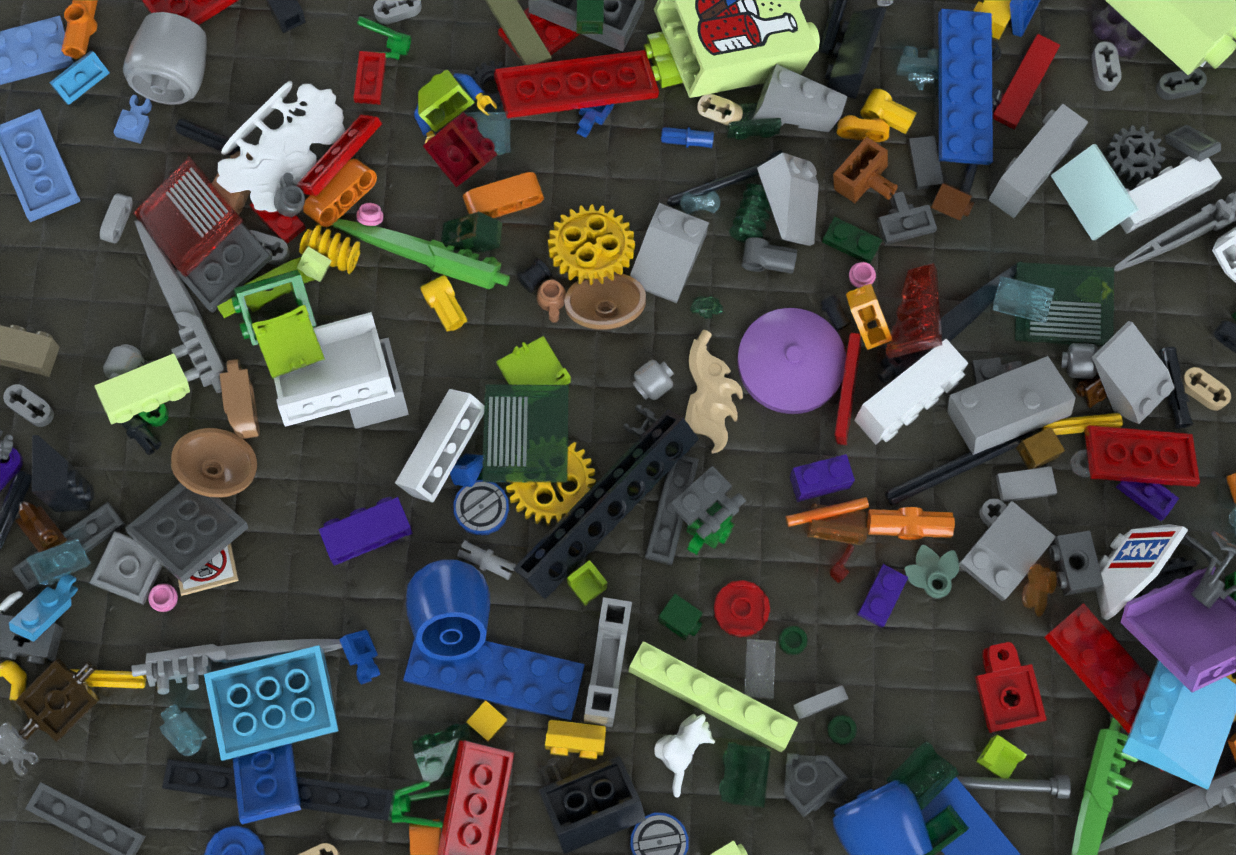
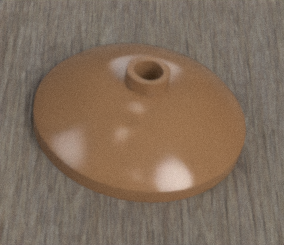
M614 272V280L611 281L606 276L604 277V284H601L598 279H594L593 285L589 284L588 279H584L581 284H579V281L575 282L565 295V309L568 316L574 322L584 327L595 330L615 329L630 323L642 313L646 305V293L641 283L633 277L625 274L619 275Z
M204 428L189 432L177 441L171 455V467L175 477L187 489L203 496L227 497L240 493L252 483L257 470V459L251 446L236 434L222 429Z

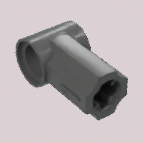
M748 238L745 241L742 267L754 272L769 269L793 274L797 249L769 245L768 241L761 238Z

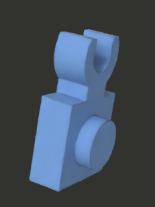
M132 95L129 102L131 110L122 109L113 133L118 138L141 144L150 122L148 116L145 115L151 111L152 103L150 99L146 98L142 106H137L139 99L137 95Z

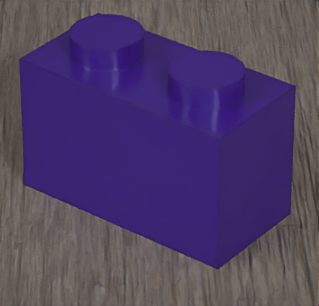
M847 454L795 467L789 476L797 502L850 489L855 481Z

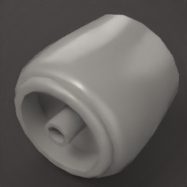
M156 12L146 16L134 36L124 60L123 73L129 86L143 97L158 103L175 105L183 104L193 99L204 77L207 52L206 34L199 25L177 14Z

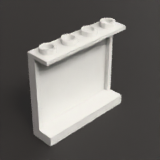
M372 312L314 327L313 329L325 360L274 378L278 399H276L285 427L395 396Z

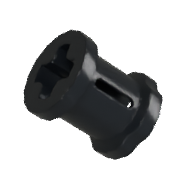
M537 257L533 260L534 263L524 272L516 274L518 281L530 293L534 291V287L545 278L549 279L552 276L545 263Z

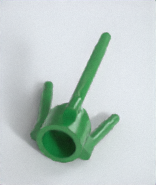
M359 16L358 25L388 37L387 48L391 49V52L379 53H386V58L397 60L400 59V55L407 56L412 38L410 35L397 32L370 19Z
M424 781L394 790L396 793L391 816L392 823L405 822L442 828L443 822L404 815L405 812H410L412 801L449 795L450 788L408 795V793L430 786L429 781Z

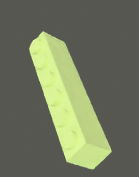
M644 641L629 667L628 672L780 752L786 748L798 722Z

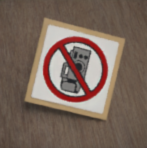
M231 543L184 583L178 580L181 596L239 581Z

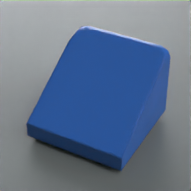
M467 453L461 456L450 472L453 483L459 486L472 487L484 466L486 457Z

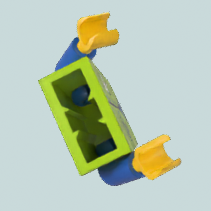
M445 70L441 74L434 75L431 81L419 90L418 104L414 111V117L422 134L427 136L425 143H427L435 136L434 132L474 104V100H477V107L487 116L489 114L485 111V106L491 103L497 108L496 103L489 96H483V90L471 76L462 73L452 75L449 70Z

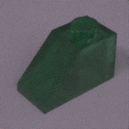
M479 211L443 223L441 242L446 248L451 245L454 246V250L458 251L470 249L472 252L482 253L500 247L502 222Z

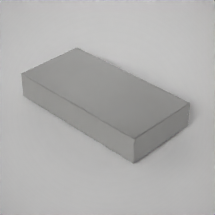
M1052 466L996 475L1002 502L1057 494Z

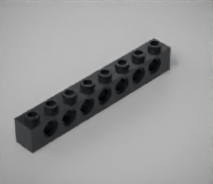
M668 409L513 568L533 591L544 599L554 592L562 581L576 569L586 556L596 548L615 526L633 510L635 505L691 449L699 438L686 420Z

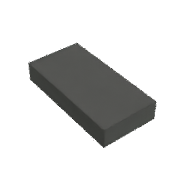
M1184 125L1165 135L1166 144L1199 162L1221 151L1220 142L1188 125Z
M935 136L909 138L908 148L916 190L940 188L943 183Z

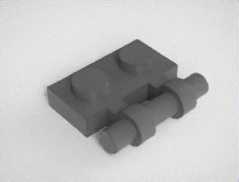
M712 466L673 500L670 506L689 526L699 519L703 525L696 532L702 539H705L710 533H716L721 528L720 524L729 516L733 517L739 512V507L746 500L740 493L729 499L725 494L731 490L732 485ZM717 502L722 508L713 516L709 515L706 511Z

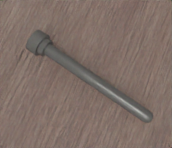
M931 775L928 783L932 787H942L954 776ZM1055 775L1054 778L1050 777L1049 780L956 776L965 788L1049 792L1050 795H1055V798L1068 799L1070 796V778L1068 775Z

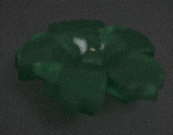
M700 296L694 299L690 311H692V314L699 313L705 319H711L712 313L715 315L723 313V306L715 297L710 296L707 298L706 296Z

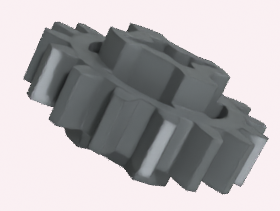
M1131 125L1128 131L1122 128L1118 134H1114L1106 148L1109 151L1106 160L1113 161L1111 168L1119 170L1117 173L1118 177L1124 173L1127 175V181L1135 177L1137 182H1141L1144 177L1151 178L1154 173L1157 174L1162 163L1165 161V157L1161 156L1165 148L1158 146L1162 141L1161 138L1154 140V131L1147 134L1145 133V127L1142 126L1139 131H1136L1134 125Z

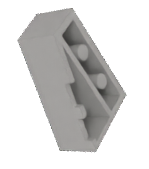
M776 64L765 80L751 121L760 122V120L775 122V125L783 126L784 123L798 125V128L829 132L841 118L847 96Z

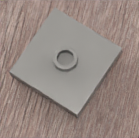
M114 531L90 584L144 605L163 565L133 538Z

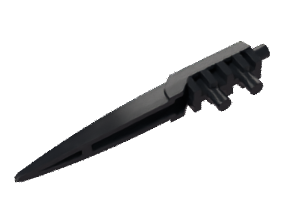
M1021 260L981 287L935 322L933 326L929 327L926 325L919 332L915 333L908 323L904 325L899 331L907 341L896 349L891 342L879 345L888 355L880 362L884 370L878 374L879 380L885 383L890 378L896 379L942 341L947 339L950 342L1007 287L1023 267V261Z

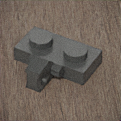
M903 192L895 193L890 198L893 208L889 211L890 215L879 217L877 220L885 245L934 233L937 230L930 206L925 205L914 208L913 204L907 205Z

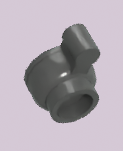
M287 172L280 179L282 188L274 197V205L280 214L293 217L302 211L305 205V197L299 187L293 186V175Z

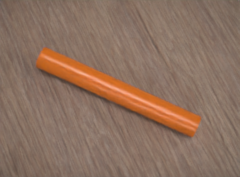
M864 497L786 516V523L788 527L858 511L869 508L867 498Z

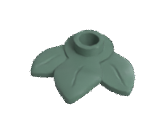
M921 545L916 554V565L906 566L904 568L905 574L912 585L924 588L930 597L943 598L950 592L952 587L951 580L959 572L957 554L954 550H951L939 557L931 548ZM934 580L939 581L941 589H935L932 586V582Z

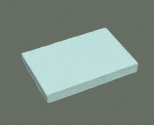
M1096 144L1088 147L1051 175L1092 240L1098 239L1139 210Z

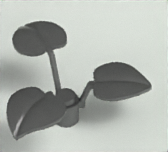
M1214 530L1211 532V536L1218 542L1220 549L1228 550V555L1222 563L1213 553L1191 536L1185 534L1179 543L1202 552L1209 562L1203 578L1199 581L1200 584L1191 593L1196 600L1208 609L1212 607L1219 597L1224 600L1229 594L1236 591V584L1224 591L1225 584L1218 579L1234 554L1236 555V545L1230 543L1227 538ZM1215 563H1217L1219 565V568L1216 570L1214 575H1212L1211 572L1215 566Z

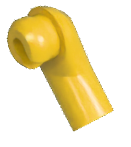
M6 660L0 663V677L3 676L11 684L9 700L16 701L26 690L27 674L16 662Z

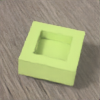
M308 246L301 257L297 269L301 270L308 277L321 282L332 260Z

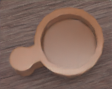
M547 280L542 283L537 290L536 296L538 305L542 309L549 311V320L554 323L559 320V309L564 306L566 295L564 287L555 280Z

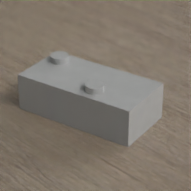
M1063 103L1057 111L1053 109L1049 111L1042 121L1045 124L1019 157L1014 158L1005 169L1006 172L1000 178L989 198L990 202L1012 218L1016 217L1070 151L1088 124V121Z
M1047 356L951 394L947 413L974 455L1071 416L1076 398Z

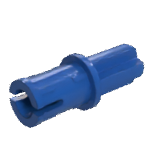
M665 127L662 129L661 142L686 145V148L689 146L712 148L714 131L690 130V127L687 130Z

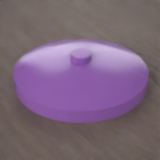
M798 308L777 309L759 317L745 332L737 355L739 376L748 393L763 406L785 414L806 413L828 402L840 387L846 362L843 342L833 326L819 315Z

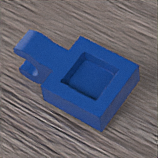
M614 104L580 108L579 114L583 117L579 122L580 128L577 134L586 138L595 122L600 125L604 123Z
M367 630L347 634L339 639L350 666L355 664L358 666L357 679L361 685L371 682V678L380 675L379 668L373 661V658L378 656Z

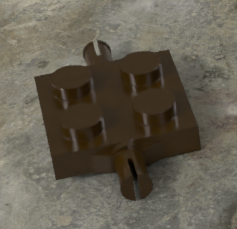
M57 659L18 697L15 702L25 711L29 719L18 731L20 736L23 735L22 738L24 740H28L37 729H40L58 742L100 700L85 682L97 670L94 665L85 673L93 663L87 661L76 673L70 670L60 659Z

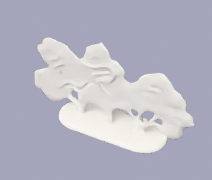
M292 81L285 83L225 144L221 154H228L239 145L240 156L235 159H223L218 162V173L220 176L217 178V183L230 193L250 190V198L256 210L277 211L274 205V197L282 188L280 184L281 177L287 172L293 175V183L297 184L317 163L316 155L309 150L312 143L334 144L345 132V127L342 124L344 119L343 110L335 104L336 95L333 94L331 89L319 90L312 84H302L297 91V102L285 104L282 101L290 92L293 84ZM305 101L307 106H301L299 103ZM275 108L280 110L284 116L283 124L276 130L270 129L262 122ZM295 108L305 110L306 114L304 116H295L289 110L291 109L294 112ZM287 116L293 118L291 123L288 122ZM257 126L262 130L259 144L256 146L243 141ZM247 152L253 157L252 160L246 158Z

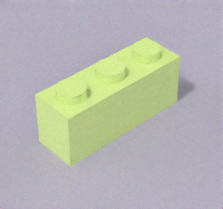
M174 353L95 385L96 392L111 425L114 423H124L130 420L133 415L143 411H153L160 404L167 401H177L190 392L188 381Z

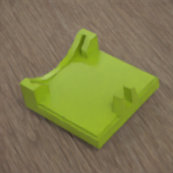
M305 305L279 317L252 323V328L272 379L325 360Z
M544 336L529 344L523 342L521 348L516 346L511 354L496 361L516 398L519 400V397H522V408H524V397H528L529 406L571 383L569 373L566 368L563 369Z

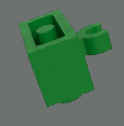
M716 502L706 512L713 516L722 507ZM729 516L720 524L721 528L716 533H710L705 539H702L696 532L703 525L699 519L691 526L688 525L686 532L694 537L689 543L687 550L697 555L704 543L714 549L719 542L724 545L735 525L731 522L733 517Z

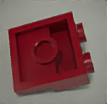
M464 112L423 145L456 188L498 155L494 150V143L489 138H484L477 129L476 120L467 116Z

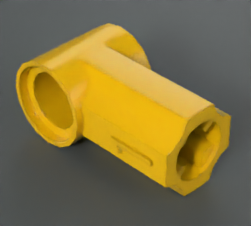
M876 88L871 91L860 114L867 120L874 118L882 119L890 127L906 134L917 112L894 102L889 93Z
M445 275L420 287L430 308H434L447 332L454 331L467 322L464 312L455 299L454 290Z

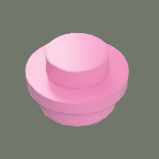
M365 203L360 206L356 218L363 225L376 226L383 221V212L377 204Z
M865 262L854 264L849 271V280L857 288L873 284L876 278L874 268Z
M158 584L149 593V604L158 612L170 611L177 604V591L169 584Z

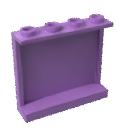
M1215 566L1211 572L1212 575L1214 574V571L1216 569ZM1207 568L1198 569L1189 576L1175 579L1164 587L1154 588L1148 594L1133 598L1124 606L1120 622L1191 692L1197 691L1236 672V602L1229 595L1224 600L1219 597L1212 607L1208 609L1191 595L1200 584L1199 581L1203 578Z

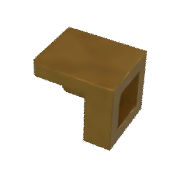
M1047 428L1023 440L1016 447L1028 470L1036 469L1058 458L1065 451L1052 428Z

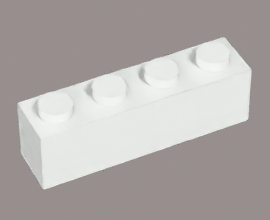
M1188 156L1180 162L1179 166L1175 168L1169 166L1162 170L1158 177L1154 179L1148 177L1136 185L1137 188L1131 191L1128 188L1126 189L1139 210L1122 221L1120 225L1128 234L1212 190L1222 177L1209 158L1199 162Z
M449 389L395 484L412 497L433 503L487 407L470 393Z

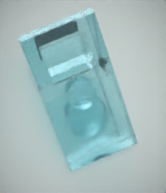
M78 538L27 558L39 584L53 585L61 577L86 568L90 564Z

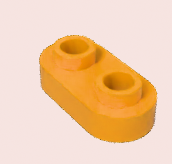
M847 115L840 119L837 124V134L842 138L864 140L868 137L874 142H883L889 138L890 126L882 119L874 118L867 120Z

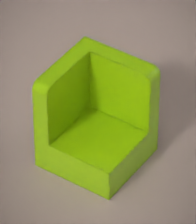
M590 560L567 578L568 586L584 606L607 589V581Z
M996 735L989 740L976 762L999 778H1009L1018 762L1024 760L1027 754L1001 736Z

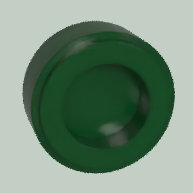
M797 626L785 628L778 639L780 649L785 654L791 656L802 653L808 643L805 631Z
M846 715L835 716L827 726L828 737L838 745L848 744L855 738L857 733V726L854 720Z

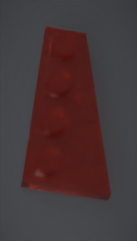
M932 263L910 269L907 272L901 294L903 300L896 312L897 322L896 325L892 326L890 333L892 340L890 344H887L886 354L889 359L942 346L938 276L935 264Z

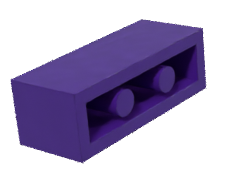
M392 497L383 498L376 503L377 506L367 510L366 508L356 509L350 513V517L342 520L339 518L329 520L324 523L323 528L318 529L334 566L413 534L398 497L394 499Z

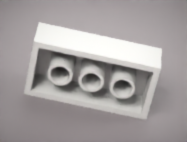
M945 339L866 401L854 421L875 445L882 439L888 442L898 433L897 430L903 423L908 426L919 416L918 413L923 408L928 410L932 407L944 391L947 394L959 384L958 381L965 376L963 370L968 365V362Z

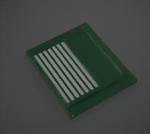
M1017 262L1015 341L1059 344L1081 343L1103 346L1113 337L1115 307L1114 268Z
M485 385L483 482L567 483L569 385Z

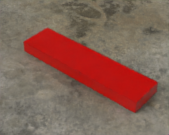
M1037 34L1002 97L1001 104L996 108L992 119L1015 130L1057 53L1060 44Z
M360 115L296 186L304 194L317 196L382 125L379 118Z
M851 333L848 342L835 429L836 442L841 445H847L862 345L861 334Z

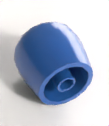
M439 560L429 563L417 571L408 583L406 611L420 651L438 660H458L469 657L477 652L485 643L490 612V591L484 575L474 566L459 560Z
M894 780L874 791L870 789L856 796L857 799L834 810L833 826L841 844L849 855H924L933 850L919 804L911 789L905 783H900L899 780Z

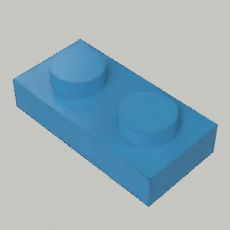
M89 51L49 83L64 102L69 105L110 72L93 51Z

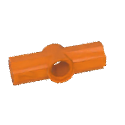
M73 0L72 4L65 9L64 18L68 23L61 50L65 56L80 59L86 55L89 38L98 27L94 19L98 0Z
M904 507L898 510L869 509L867 516L868 535L898 536V538L903 540H917L923 537L951 538L955 528L952 512H926L918 507Z

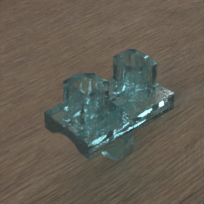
M906 46L897 65L896 75L908 76V81L916 82V88L923 90L924 83H934V79H939V49L928 50L926 58H918V49Z
M173 705L163 711L161 716L165 724L159 727L162 734L174 745L180 754L191 756L198 752L202 745V740L207 738L204 731L186 711L182 713L177 705Z

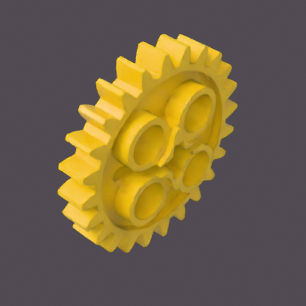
M591 204L589 211H585L581 205L579 213L570 209L569 218L562 214L561 223L554 222V230L549 232V257L553 258L554 267L560 266L561 275L568 272V280H572L577 276L579 284L584 279H588L590 285H593L594 279H598L601 284H604V277L607 276L613 281L614 272L622 275L623 267L629 268L630 259L634 257V232L630 231L629 222L623 223L622 215L614 218L613 209L608 213H604V206H601L599 211H595L593 204ZM583 259H590L591 261L584 262V261H582V260H583Z
M553 435L550 443H546L543 436L540 437L539 445H536L532 440L529 441L530 449L527 450L526 466H523V446H521L520 466H517V455H515L516 465L511 466L509 464L507 466L508 470L513 474L505 476L507 482L513 483L506 487L507 492L515 493L510 497V502L515 503L519 501L516 511L520 512L526 509L525 519L535 515L536 524L542 518H546L547 526H550L552 519H556L558 523L590 490L588 487H593L596 484V480L589 478L595 475V469L587 468L591 464V458L582 459L585 455V450L582 449L575 452V442L568 447L566 446L565 437H563L560 443H556L555 436ZM557 457L561 458L565 463L561 467L556 468L550 465V460ZM540 459L544 461L551 479H555L556 489L563 498L562 502L558 501L551 483L546 482V473L538 463ZM528 470H536L540 474L534 480H529L524 475ZM572 481L577 485V488L574 491L567 492L562 488V485L565 482ZM544 493L549 494L552 500L548 504H541L537 501L538 496Z

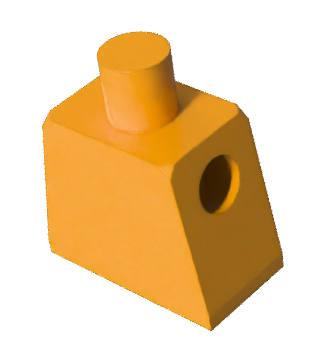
M867 284L846 293L851 312L867 350L892 341L891 333L872 284ZM871 321H876L877 326L869 329L867 324Z

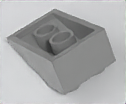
M781 153L757 167L782 239L811 246L814 244L819 187L816 179L817 171L810 161Z
M659 203L630 276L640 282L646 292L677 304L706 238L709 222Z
M1128 321L1092 356L1113 412L1120 413L1122 417L1137 424H1140L1174 389L1167 367L1133 322Z
M389 337L380 339V344L395 396L349 409L355 429L409 415Z
M1011 501L960 561L959 566L998 599L1003 601L1026 576L1056 536Z

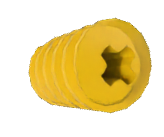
M319 224L314 230L307 229L301 239L300 254L303 255L309 246L332 260L330 267L337 266L340 271L347 270L348 274L353 272L360 256L359 241H356L351 247L350 237H346L343 242H340L341 234L336 233L332 239L330 238L331 230L326 229L321 234V225Z

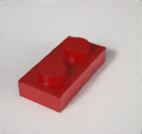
M359 51L354 90L355 103L381 105L386 53Z
M253 202L250 204L251 210L286 244L306 229L305 224L297 216L287 217L278 211L256 210Z

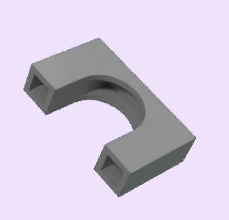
M603 597L584 723L613 727L632 606L630 601Z

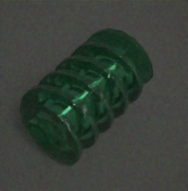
M747 184V189L744 191L743 199L739 204L740 207L737 209L736 217L733 219V226L729 229V234L735 240L745 243L748 238L762 239L763 233L759 230H765L767 225L763 221L770 219V215L767 213L772 211L764 187L758 184Z

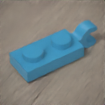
M66 573L60 578L55 590L46 587L9 622L10 631L34 642L72 606L71 597L78 591V588L72 586L76 581V577Z

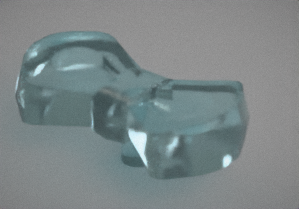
M715 191L710 192L706 196L699 195L697 197L686 192L680 202L681 208L686 214L696 210H707L715 213L721 204V200Z

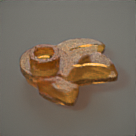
M1034 564L1027 573L1029 583L1023 588L1022 604L1025 608L1034 606L1037 617H1041L1047 606L1048 593L1052 594L1056 589L1057 575L1054 571H1050L1049 568L1042 567L1040 564Z

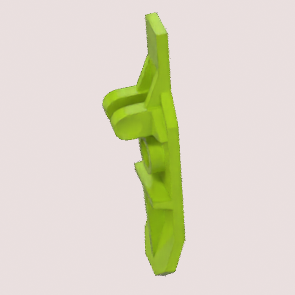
M300 257L273 269L247 284L294 270L299 271L304 284L315 279L308 277L301 270L297 269L301 260ZM290 283L274 287L271 291H260L244 296L247 307L252 312H255L264 304L285 293H290L292 289ZM231 299L217 306L223 318L236 313Z

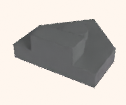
M787 753L784 796L803 817L812 810L816 811L848 780V777L829 756H805Z

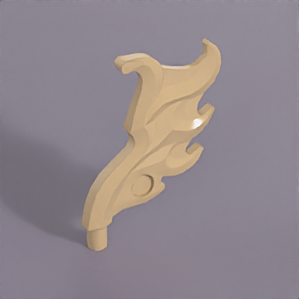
M703 329L697 340L694 339L689 354V370L697 386V391L690 395L685 420L695 434L707 436L713 441L715 445L711 450L713 454L723 450L727 444L728 432L725 427V418L731 416L734 422L737 421V409L732 402L731 395L737 394L738 398L742 399L743 391L736 381L724 377V375H728L731 372L724 361L712 356L706 350V344L712 334Z

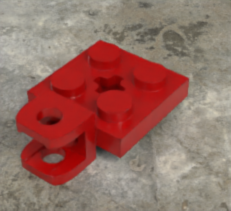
M1011 642L985 648L982 652V659L986 674L975 676L989 733L1047 721L1033 665H1020L1017 650ZM998 653L1001 654L1002 660L998 658ZM1008 690H1010L1012 695H1017L1018 700L1013 702V707L1009 703L1004 702V697Z

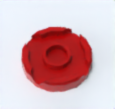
M745 580L732 581L717 594L713 606L714 617L720 628L729 635L736 637L752 636L759 632L768 621L770 613L769 599L755 583Z

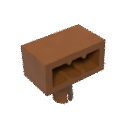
M866 137L833 174L834 190L853 203H856L869 188H872L889 200L892 197L890 193L894 195L898 185L881 175L888 167V150Z

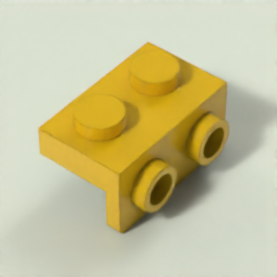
M550 720L548 722L545 749L551 750L550 754L568 756V752L580 753V758L597 759V755L603 756L606 727Z

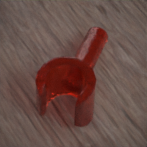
M851 544L847 546L843 556L830 570V576L838 583L850 573L844 565L855 548Z

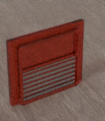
M190 157L133 212L185 277L244 221Z

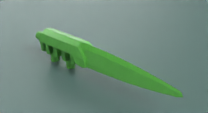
M338 219L331 225L379 248L425 264L434 272L486 289L493 288L496 283L507 286L510 280V276L500 273L501 263L495 257H486L483 261H478L479 254H473L470 249H461L458 253H454V246L449 245L446 248L442 242L433 239L430 242L377 226H366L359 222Z
M1115 718L1111 719L1109 729H1102L1098 733L1083 791L1072 855L1098 854L1108 814L1111 812L1113 804L1112 797L1118 795L1119 789H1116V786L1129 790L1133 783L1132 779L1119 773L1120 769L1125 767L1126 762L1123 761V758L1135 763L1138 759L1122 752L1128 736L1120 733L1122 726Z

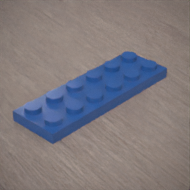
M941 9L938 13L939 161L990 165L993 162L992 13Z
M414 638L403 681L571 722L585 664L485 641L481 648L469 657L458 660H438L420 651Z

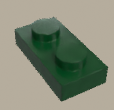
M834 217L822 243L855 259L871 264L883 239Z

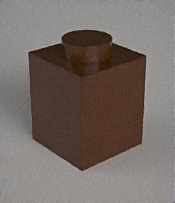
M943 182L931 208L961 220L963 215L968 217L975 202L970 201L972 194Z

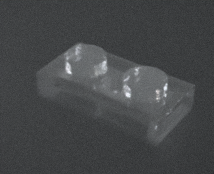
M746 640L745 695L757 699L774 698L776 641Z

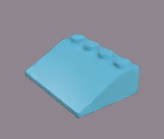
M320 645L204 674L221 761L339 731L324 650Z
M1158 660L1122 752L1208 790L1236 714V684L1227 677H1224L1197 691L1191 692Z

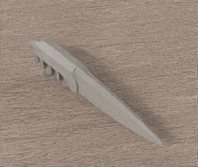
M1236 192L1235 194H1229L1225 201L1220 199L1215 205L1208 204L1201 208L1200 213L1154 238L1118 263L1114 271H1120L1183 245L1213 229L1218 231L1235 223Z
M134 221L152 269L180 329L178 332L183 344L171 349L172 353L175 354L177 359L187 354L189 355L194 368L183 372L188 382L200 378L203 387L212 384L216 393L222 392L220 374L228 371L193 299L176 273V270L148 230L140 221Z
M339 639L275 640L224 646L208 644L147 653L145 664L132 665L133 677L146 675L149 686H156L155 682H157L158 694L164 695L169 693V680L175 679L176 683H182V678L187 677V688L189 690H196L199 688L198 675L318 645L324 650V653L340 649L342 645Z
M1236 768L1212 778L1208 790L1196 785L1144 812L1103 839L1098 852L1171 826L1211 809L1215 805H1219L1220 808L1231 803L1236 805Z

